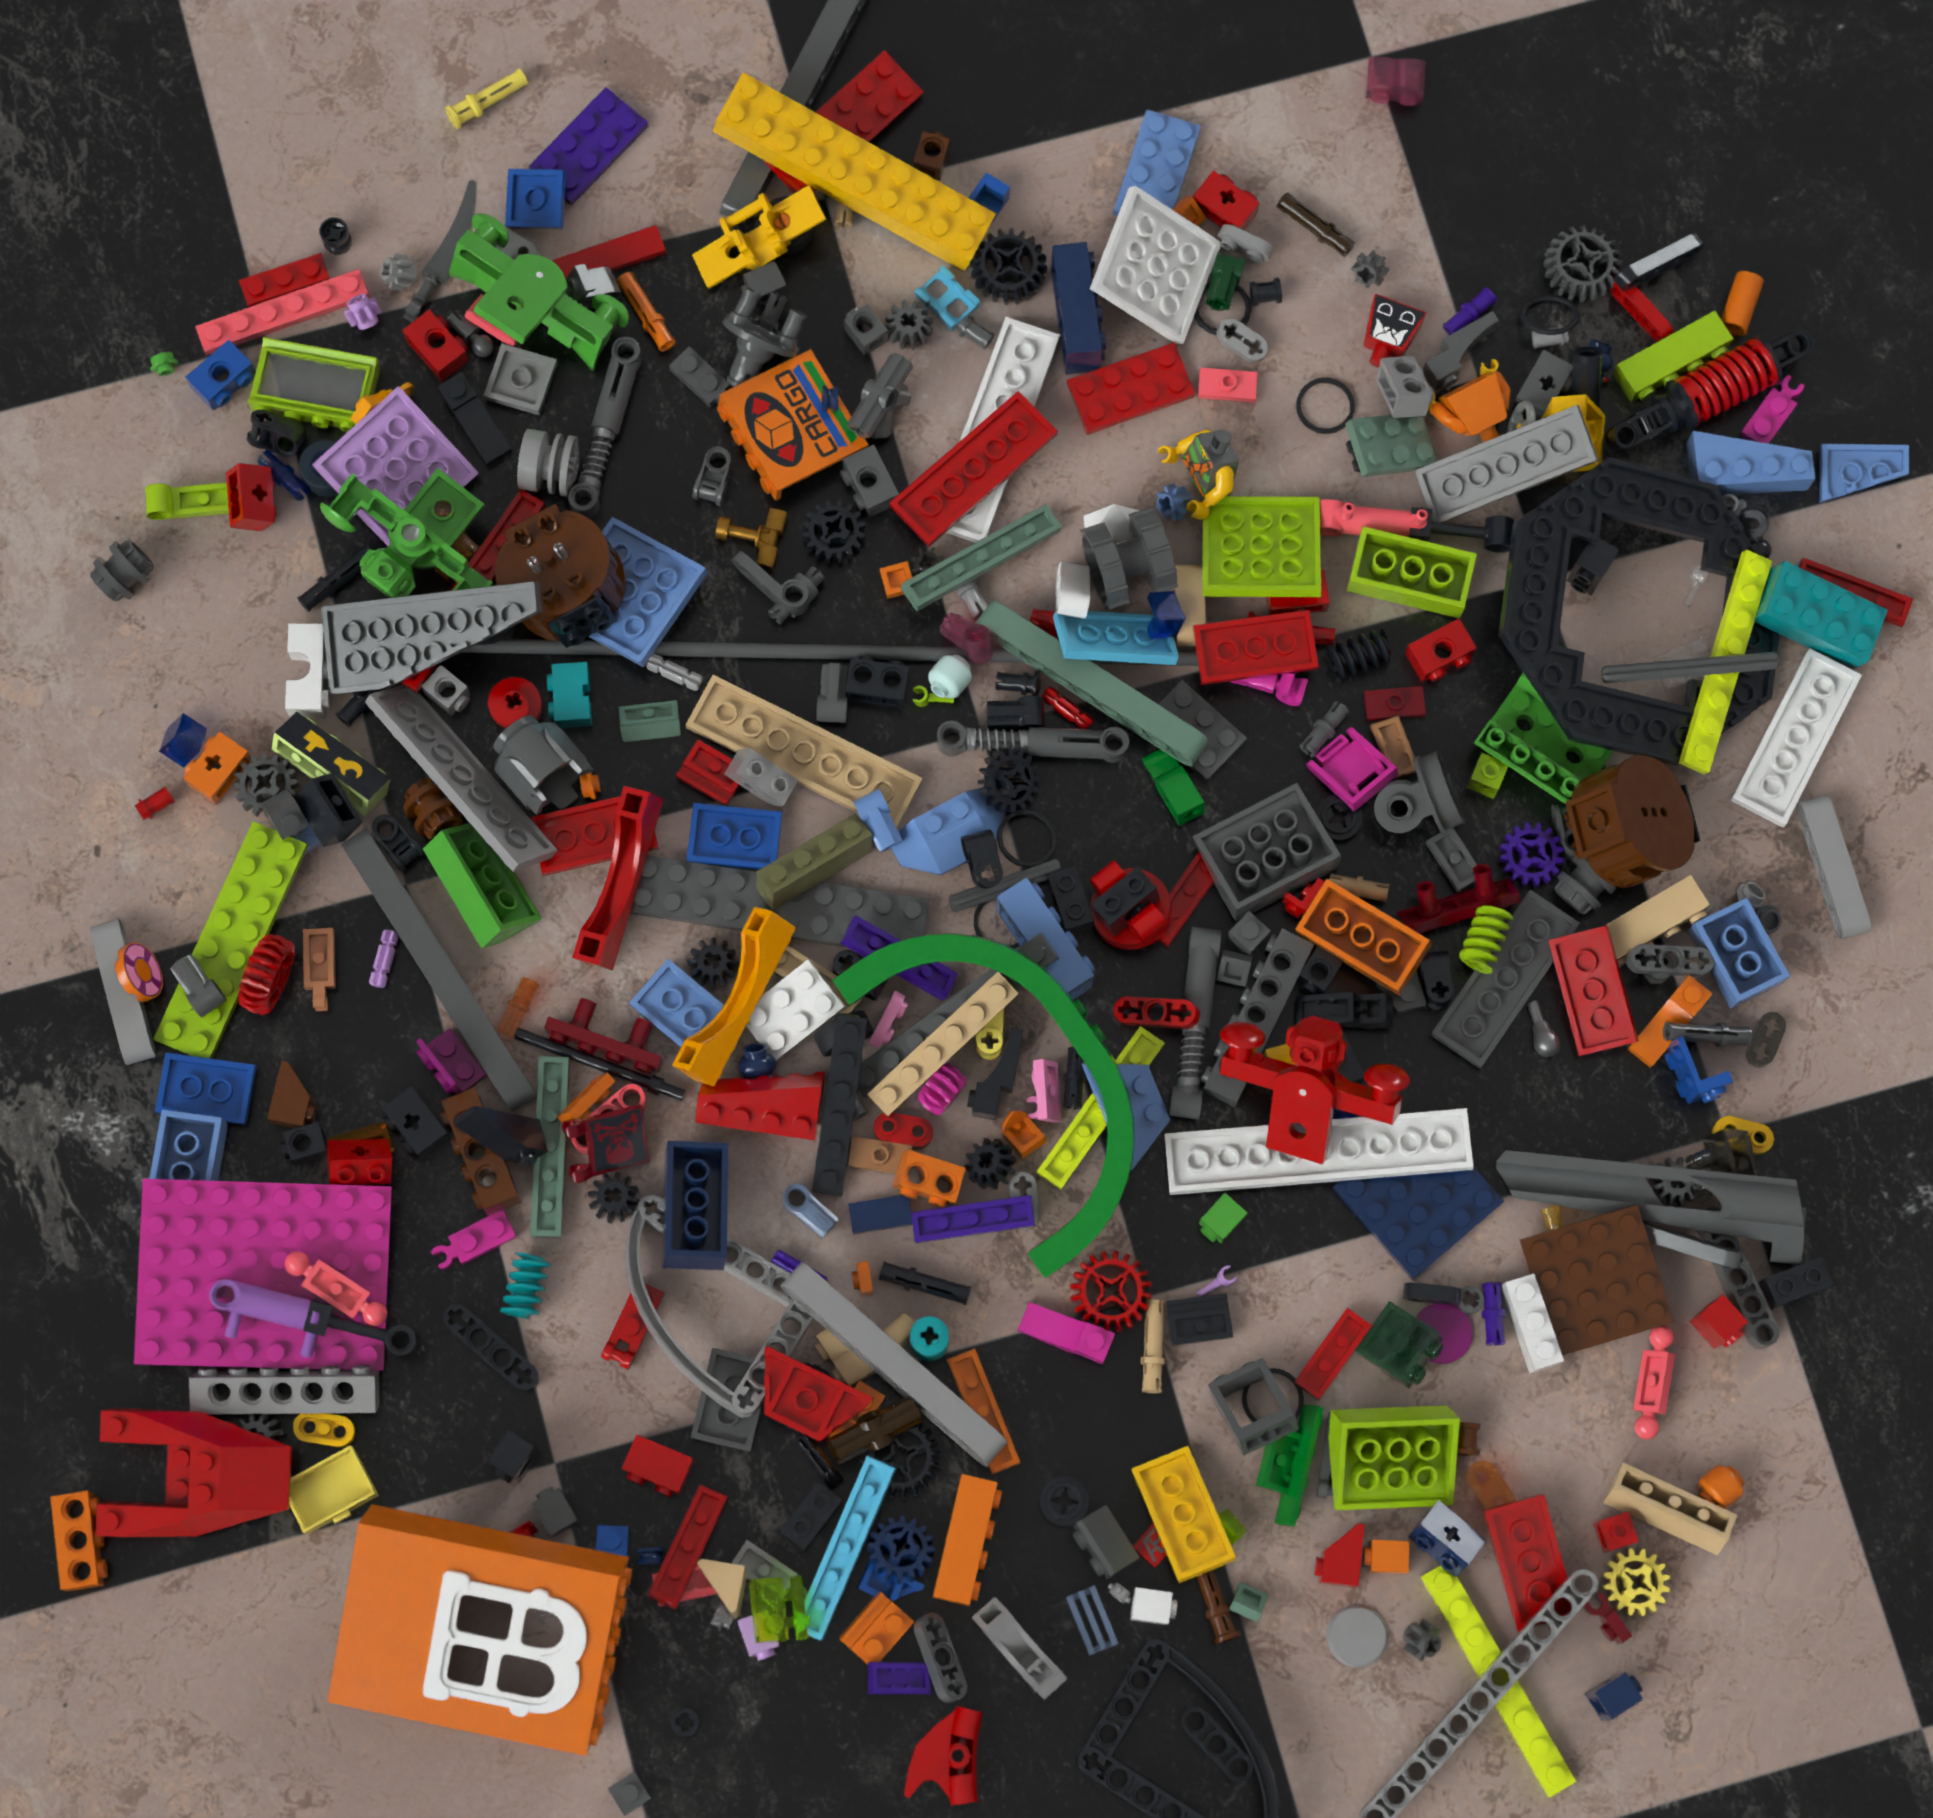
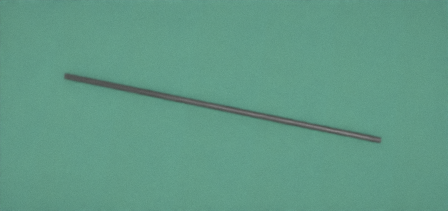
M502 639L489 645L476 644L461 652L620 655L595 640H584L578 645L566 648L560 640L556 642L547 639ZM661 641L653 653L658 656L842 660L858 659V656H869L875 660L939 661L945 655H959L967 662L1026 663L1004 648ZM1177 651L1179 658L1176 665H1168L1198 666L1196 651ZM1090 660L1091 662H1093V663H1095V664H1113V665H1164V664H1148V663H1130V662H1115V661Z

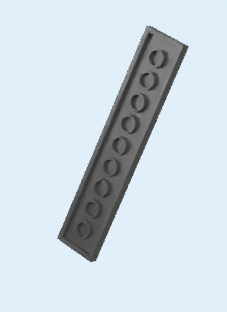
M647 855L630 914L742 931L753 908L758 907L775 912L796 927L791 939L846 947L840 944L851 919L855 915L901 941L923 936L930 899L820 882L777 909L772 910L756 889V872Z

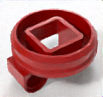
M1112 860L1089 879L1091 885L1095 888L1090 902L1095 929L1107 943L1117 948L1127 950L1144 948L1157 941L1169 927L1172 905L1168 891L1159 878L1148 871L1141 870L1156 886L1160 900L1154 905L1150 902L1127 921L1129 927H1126L1114 937L1095 916L1091 903L1135 868L1122 869Z

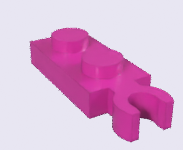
M1786 376L1780 385V391L1773 387L1744 427L1740 436L1746 440L1769 444L1796 407L1797 403L1792 399L1797 398L1801 394L1804 385L1801 383L1796 390H1792L1788 387L1791 376Z
M503 1210L448 1236L452 1245L448 1247L443 1245L436 1246L431 1252L433 1256L439 1253L447 1255L446 1261L438 1265L440 1270H445L451 1267L456 1258H459L460 1263L464 1265L517 1238Z

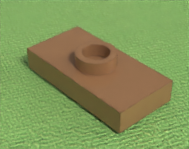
M1399 715L1372 724L1370 729L1379 752L1397 767L1399 775L1393 780L1416 773L1413 763L1415 756Z
M853 1136L848 1167L896 1175L902 1152L912 1150V1146Z

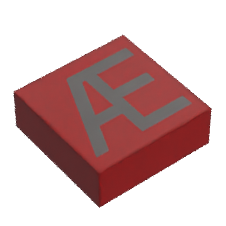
M1153 1523L1133 1545L1135 1551L1154 1568L1167 1555Z

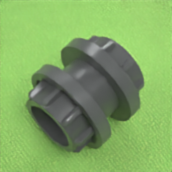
M126 540L121 544L114 542L109 546L113 555L107 561L101 557L93 561L96 568L90 573V577L111 600L118 601L123 597L131 599L135 595L131 586L138 580L146 585L151 580L149 573L154 569V564L131 540Z
M1575 856L1572 862L1577 867L1570 875L1563 871L1560 872L1557 876L1559 883L1555 886V892L1580 914H1587L1591 909L1597 911L1601 904L1596 898L1603 890L1612 894L1616 887L1599 877L1589 866L1587 859H1579Z

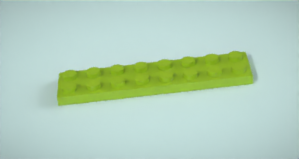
M252 821L192 953L209 979H213L219 986L227 1001L201 1018L187 1000L186 996L188 994L178 983L153 1040L190 1056L213 1059L239 1001V985L242 981L245 966L254 948L257 947L258 941L266 934L269 935L309 847L307 843L290 836L282 840L276 830Z

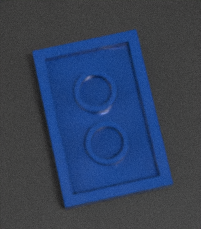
M693 803L687 862L752 870L762 869L777 860L782 812Z
M165 1053L155 1112L161 1114L162 1110L222 1117L227 1123L246 1126L257 1067L253 1064Z

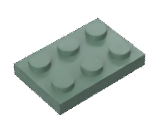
M1392 415L1354 418L1345 423L1362 477L1413 472L1438 461L1424 416L1393 418Z

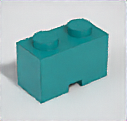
M588 663L552 664V674H547L548 692L553 691V702H548L549 719L554 720L559 728L592 727L591 702H589V696H585V693H591Z

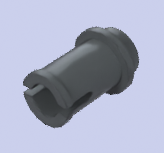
M964 316L956 329L960 333V337L966 336L984 350L995 336L994 333L974 322V317L968 318Z

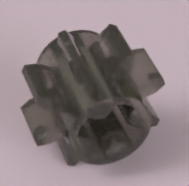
M934 547L930 551H923L919 548V556L917 558H910V564L916 566L911 570L912 577L928 569L926 566L923 567V563L927 562L929 566H934L944 560V555L937 557Z

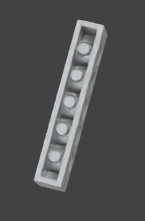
M367 1365L354 1366L352 1370H340L339 1366L321 1367V1370L309 1371L308 1366H304L303 1369L291 1367L290 1371H278V1367L260 1368V1371H247V1367H231L229 1371H217L216 1367L198 1368V1372H194L189 1377L190 1411H202L208 1414L376 1413L380 1407L379 1370H371V1367ZM312 1382L320 1384L323 1394H312L309 1391L308 1384ZM342 1382L351 1384L354 1393L351 1395L343 1394L339 1389V1384ZM287 1383L292 1389V1394L288 1396L281 1394L278 1390V1384ZM216 1384H226L230 1389V1395H220L216 1390ZM247 1384H257L261 1389V1395H251L247 1390Z

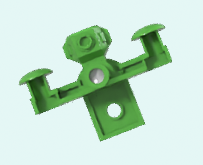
M439 468L435 470L404 510L377 489L373 491L369 489L353 473L340 487L339 495L330 506L323 502L320 504L325 518L342 531L349 533L357 531L350 524V521L360 509L364 510L388 529L390 545L386 548L368 550L359 561L362 576L388 598L409 596L416 588L414 568L431 569L437 567L458 583L452 591L494 586L491 580L488 581L469 566L468 560L452 548L485 507V504ZM441 502L450 504L452 507L451 513L447 517L437 516L435 514L437 504Z

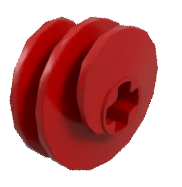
M510 677L494 685L489 693L488 708L493 720L506 729L516 720L528 715L533 716L539 721L542 714V699L533 683L524 678ZM520 700L521 706L515 705L512 709L510 703L515 704Z

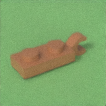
M333 928L303 929L305 990H313V1008H315L316 1012L328 1011L327 989H336L335 930Z

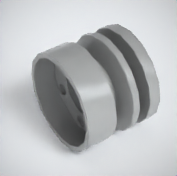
M526 429L519 453L517 470L518 489L538 492L543 481L547 480L549 494H555L559 484L560 495L568 497L579 469L578 437L569 435L564 446V436L558 433L553 444L549 445L547 431Z

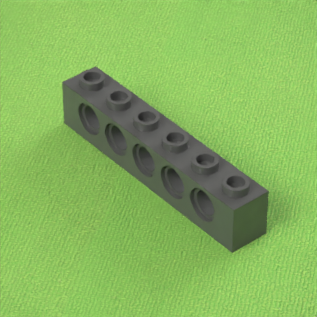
M1283 928L1278 936L1272 934L1265 949L1270 954L1266 962L1259 961L1252 975L1257 980L1253 988L1246 987L1240 999V1003L1244 1004L1240 1015L1234 1013L1229 1024L1233 1022H1248L1258 1026L1264 1032L1265 1042L1256 1049V1053L1260 1054L1314 946V943ZM1277 958H1284L1289 963V968L1279 970L1274 966L1273 961ZM1264 984L1273 985L1276 989V995L1271 997L1265 996L1261 992V986ZM1257 1010L1262 1013L1264 1020L1260 1023H1254L1248 1018V1012ZM1221 1039L1214 1052V1055L1219 1058L1214 1068L1208 1065L1201 1079V1082L1205 1083L1203 1092L1235 1108L1247 1082L1220 1074L1222 1056L1229 1048V1045Z

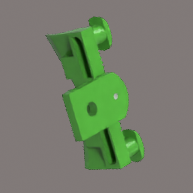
M483 213L474 215L472 226L476 230L472 232L468 229L459 239L449 270L451 277L474 284L486 292L475 305L474 313L521 344L527 340L540 323H543L549 327L547 334L568 348L572 347L587 366L594 371L598 357L608 342L612 330L617 324L624 328L629 322V314L624 305L609 295L598 294L592 299V306L596 311L593 313L587 310V307H582V303L578 304L577 300H573L572 297H568L565 294L567 290L565 276L553 261L535 254H521L515 260H512V256L508 257L507 253H502V250H498L495 247L497 244L501 247H505L508 244L509 234L504 225L490 215ZM509 302L516 305L515 310L511 309L508 306Z

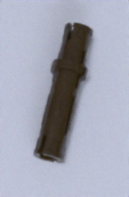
M1288 192L1279 200L1276 207L1318 237L1320 243H1326L1343 257L1350 253L1355 245V241L1336 229V225L1333 222L1328 223Z

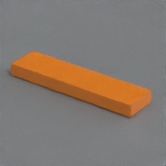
M972 1349L947 1359L962 1401L996 1429L1007 1441L1004 1448L989 1464L991 1474H996L1020 1464L1021 1462L976 1350Z

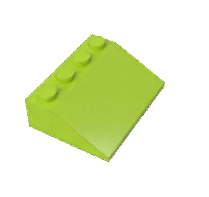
M1448 1405L1330 1410L1329 1451L1334 1509L1359 1510L1433 1506L1438 1500L1445 1506L1453 1505L1460 1418Z

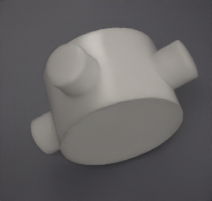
M1117 1582L1115 1585L1113 1583L1109 1584V1593L1122 1604L1124 1602L1128 1604L1131 1602L1132 1598L1129 1597L1131 1593Z

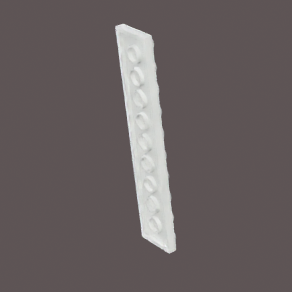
M1467 1108L1399 1114L1393 1125L1366 1117L1333 1119L1327 1159L1323 1165L1266 1148L1269 1125L1164 1134L1170 1195L1473 1170ZM1293 1123L1294 1128L1298 1132L1306 1133L1303 1125Z

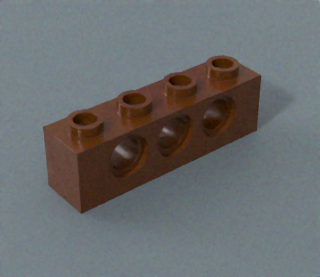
M471 1088L442 1100L444 1111H441L440 1115L446 1129L451 1127L455 1135L450 1141L456 1155L462 1154L465 1165H462L461 1169L467 1183L472 1181L476 1192L471 1193L477 1210L483 1208L486 1215L490 1216L522 1203L506 1161L467 1133L461 1131L454 1124V1119L471 1107L478 1106L484 1108L476 1088ZM483 1147L486 1149L483 1157L479 1159L471 1157L472 1152L476 1148ZM494 1174L497 1176L496 1181L492 1185H482V1180L486 1175Z

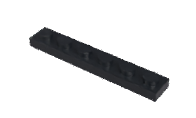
M839 1012L837 1014L812 1192L842 1196L868 1021V1017Z

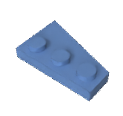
M1820 445V503L1909 474V445Z

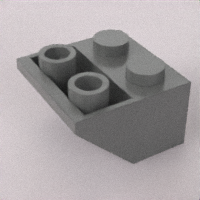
M1107 1505L1076 1522L1074 1526L1076 1531L1073 1537L1081 1550L1087 1548L1093 1558L1089 1562L1099 1577L1104 1574L1108 1580L1140 1558Z

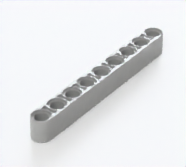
M801 1262L781 1284L782 1290L904 1398L910 1397L920 1412L980 1464L988 1467L1007 1444L1006 1439L808 1265Z

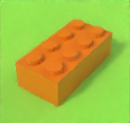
M1326 879L1295 928L1300 937L1314 943L1315 946L1322 947L1344 961L1343 963L1398 996L1402 994L1431 947L1430 940L1328 879Z

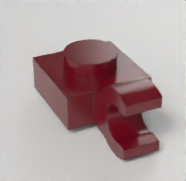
M1598 1592L1595 1595L1600 1601L1599 1608H1592L1588 1601L1583 1608L1588 1614L1600 1617L1599 1619L1603 1623L1600 1628L1610 1642L1615 1640L1617 1644H1622L1631 1638L1632 1634L1615 1610L1611 1609L1607 1597L1602 1592Z

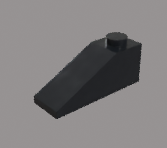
M478 1106L471 1107L454 1119L455 1126L505 1161L527 1166L535 1163L537 1158L548 1152L540 1119Z

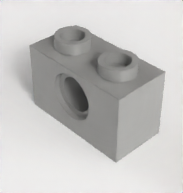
M751 748L739 749L724 775L770 806L784 805L798 782L796 778Z

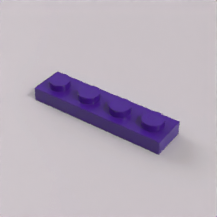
M855 915L851 919L840 944L866 957L881 948L901 940ZM933 962L909 968L896 975L939 1000L944 1001L948 997L958 973L940 962Z
M1031 1195L911 1212L915 1243L1036 1227Z

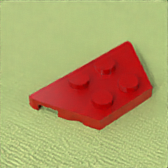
M768 1346L764 1350L765 1416L808 1437L822 1442L873 1401V1397Z

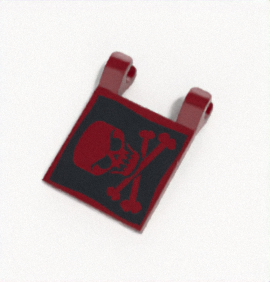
M641 1104L584 1119H570L562 1122V1131L568 1138H575L584 1133L586 1137L589 1163L571 1165L568 1169L570 1178H573L576 1183L584 1182L593 1176L650 1162Z

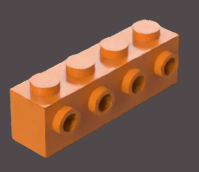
M961 1474L933 1598L969 1606L971 1600L977 1601L981 1582H977L975 1579L978 1569L984 1570L988 1552L982 1551L985 1538L991 1540L995 1521L989 1520L992 1508L998 1509L1002 1491L996 1490L998 1482Z

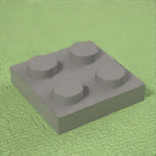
M501 344L483 395L484 399L540 416L558 364L557 359Z

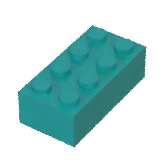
M1783 561L1770 569L1754 622L1855 669L1869 662L1888 610L1787 561Z

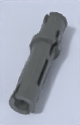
M1666 1022L1663 1027V1037L1665 1041H1674L1682 1036L1688 1042L1714 1043L1716 1046L1722 1047L1726 1044L1747 1046L1752 1041V1030L1750 1027L1728 1026L1726 1023L1701 1025Z

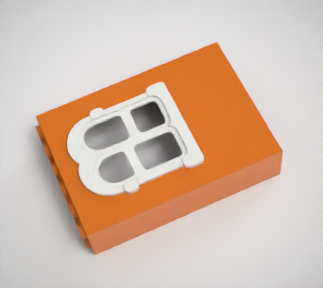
M372 1504L358 1523L327 1702L587 1756L590 1747L597 1745L599 1735L603 1731L605 1716H602L604 1706H607L610 1694L608 1683L610 1676L613 1675L616 1662L613 1654L615 1646H618L621 1635V1628L618 1626L621 1617L624 1615L627 1598L623 1597L626 1587H629L632 1575V1568H627L629 1557ZM463 1595H471L511 1604L513 1613L508 1638L502 1640L458 1630L456 1622L461 1597ZM534 1608L555 1614L563 1625L561 1641L550 1648H540L524 1644L521 1637L527 1609ZM460 1644L484 1649L488 1652L486 1674L482 1685L462 1683L448 1678L447 1673L453 1645ZM509 1654L538 1660L547 1664L554 1674L552 1690L547 1695L541 1697H530L498 1689L497 1680L502 1656Z

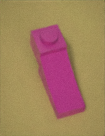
M1032 1302L1028 1303L1017 1330L1072 1354L1076 1353L1102 1365L1115 1333L1091 1323L1065 1316Z

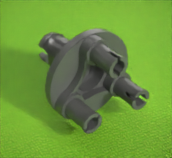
M744 287L735 310L732 309L730 314L725 315L722 324L738 336L736 340L738 352L726 379L730 385L735 387L759 375L764 363L771 360L775 353L791 358L797 356L799 352L797 337L805 319H807V315L790 308L784 326L779 331L778 319L788 301L786 297L781 295L777 306H775L774 304L779 294L771 292L762 314H758L757 318L754 319L751 318V315L761 294L754 289Z

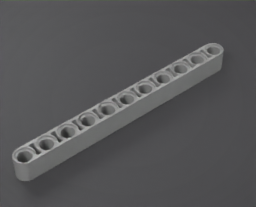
M1580 1569L1575 1570L1568 1576L1363 1807L1360 1818H1366L1367 1813L1373 1809L1381 1811L1384 1818H1396L1594 1595L1598 1588V1580L1593 1572ZM1581 1574L1588 1576L1591 1581L1590 1589L1584 1593L1579 1592L1574 1585L1576 1577ZM1558 1598H1565L1570 1603V1611L1564 1616H1559L1554 1611V1603ZM1538 1621H1544L1549 1625L1550 1632L1545 1639H1538L1533 1634V1626ZM1519 1644L1525 1645L1529 1650L1528 1659L1522 1663L1516 1662L1512 1656V1650ZM1497 1668H1503L1508 1673V1681L1502 1686H1496L1491 1679L1492 1672ZM1481 1691L1487 1696V1705L1483 1709H1475L1471 1705L1470 1699L1475 1692ZM1455 1715H1462L1467 1721V1727L1460 1733H1455L1450 1729V1720ZM1433 1739H1442L1446 1744V1750L1441 1756H1433L1429 1752V1743ZM1414 1762H1420L1425 1767L1424 1776L1418 1780L1410 1778L1407 1772L1409 1765ZM1395 1785L1403 1788L1405 1793L1403 1800L1399 1803L1390 1802L1386 1796L1388 1789Z

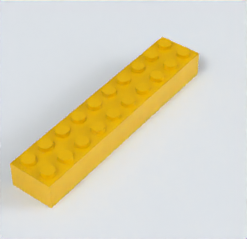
M744 72L741 74L717 117L712 131L963 272L968 267L996 215L991 210Z

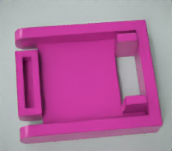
M1350 727L1346 730V733L1352 740L1351 743L1345 736L1340 734L1315 755L1317 762L1322 767L1313 760L1306 764L1308 769L1355 812L1399 774L1397 767L1353 727ZM1374 774L1378 775V777H1376L1372 782H1370L1365 788L1359 791L1358 788L1361 785H1363L1368 779H1370Z

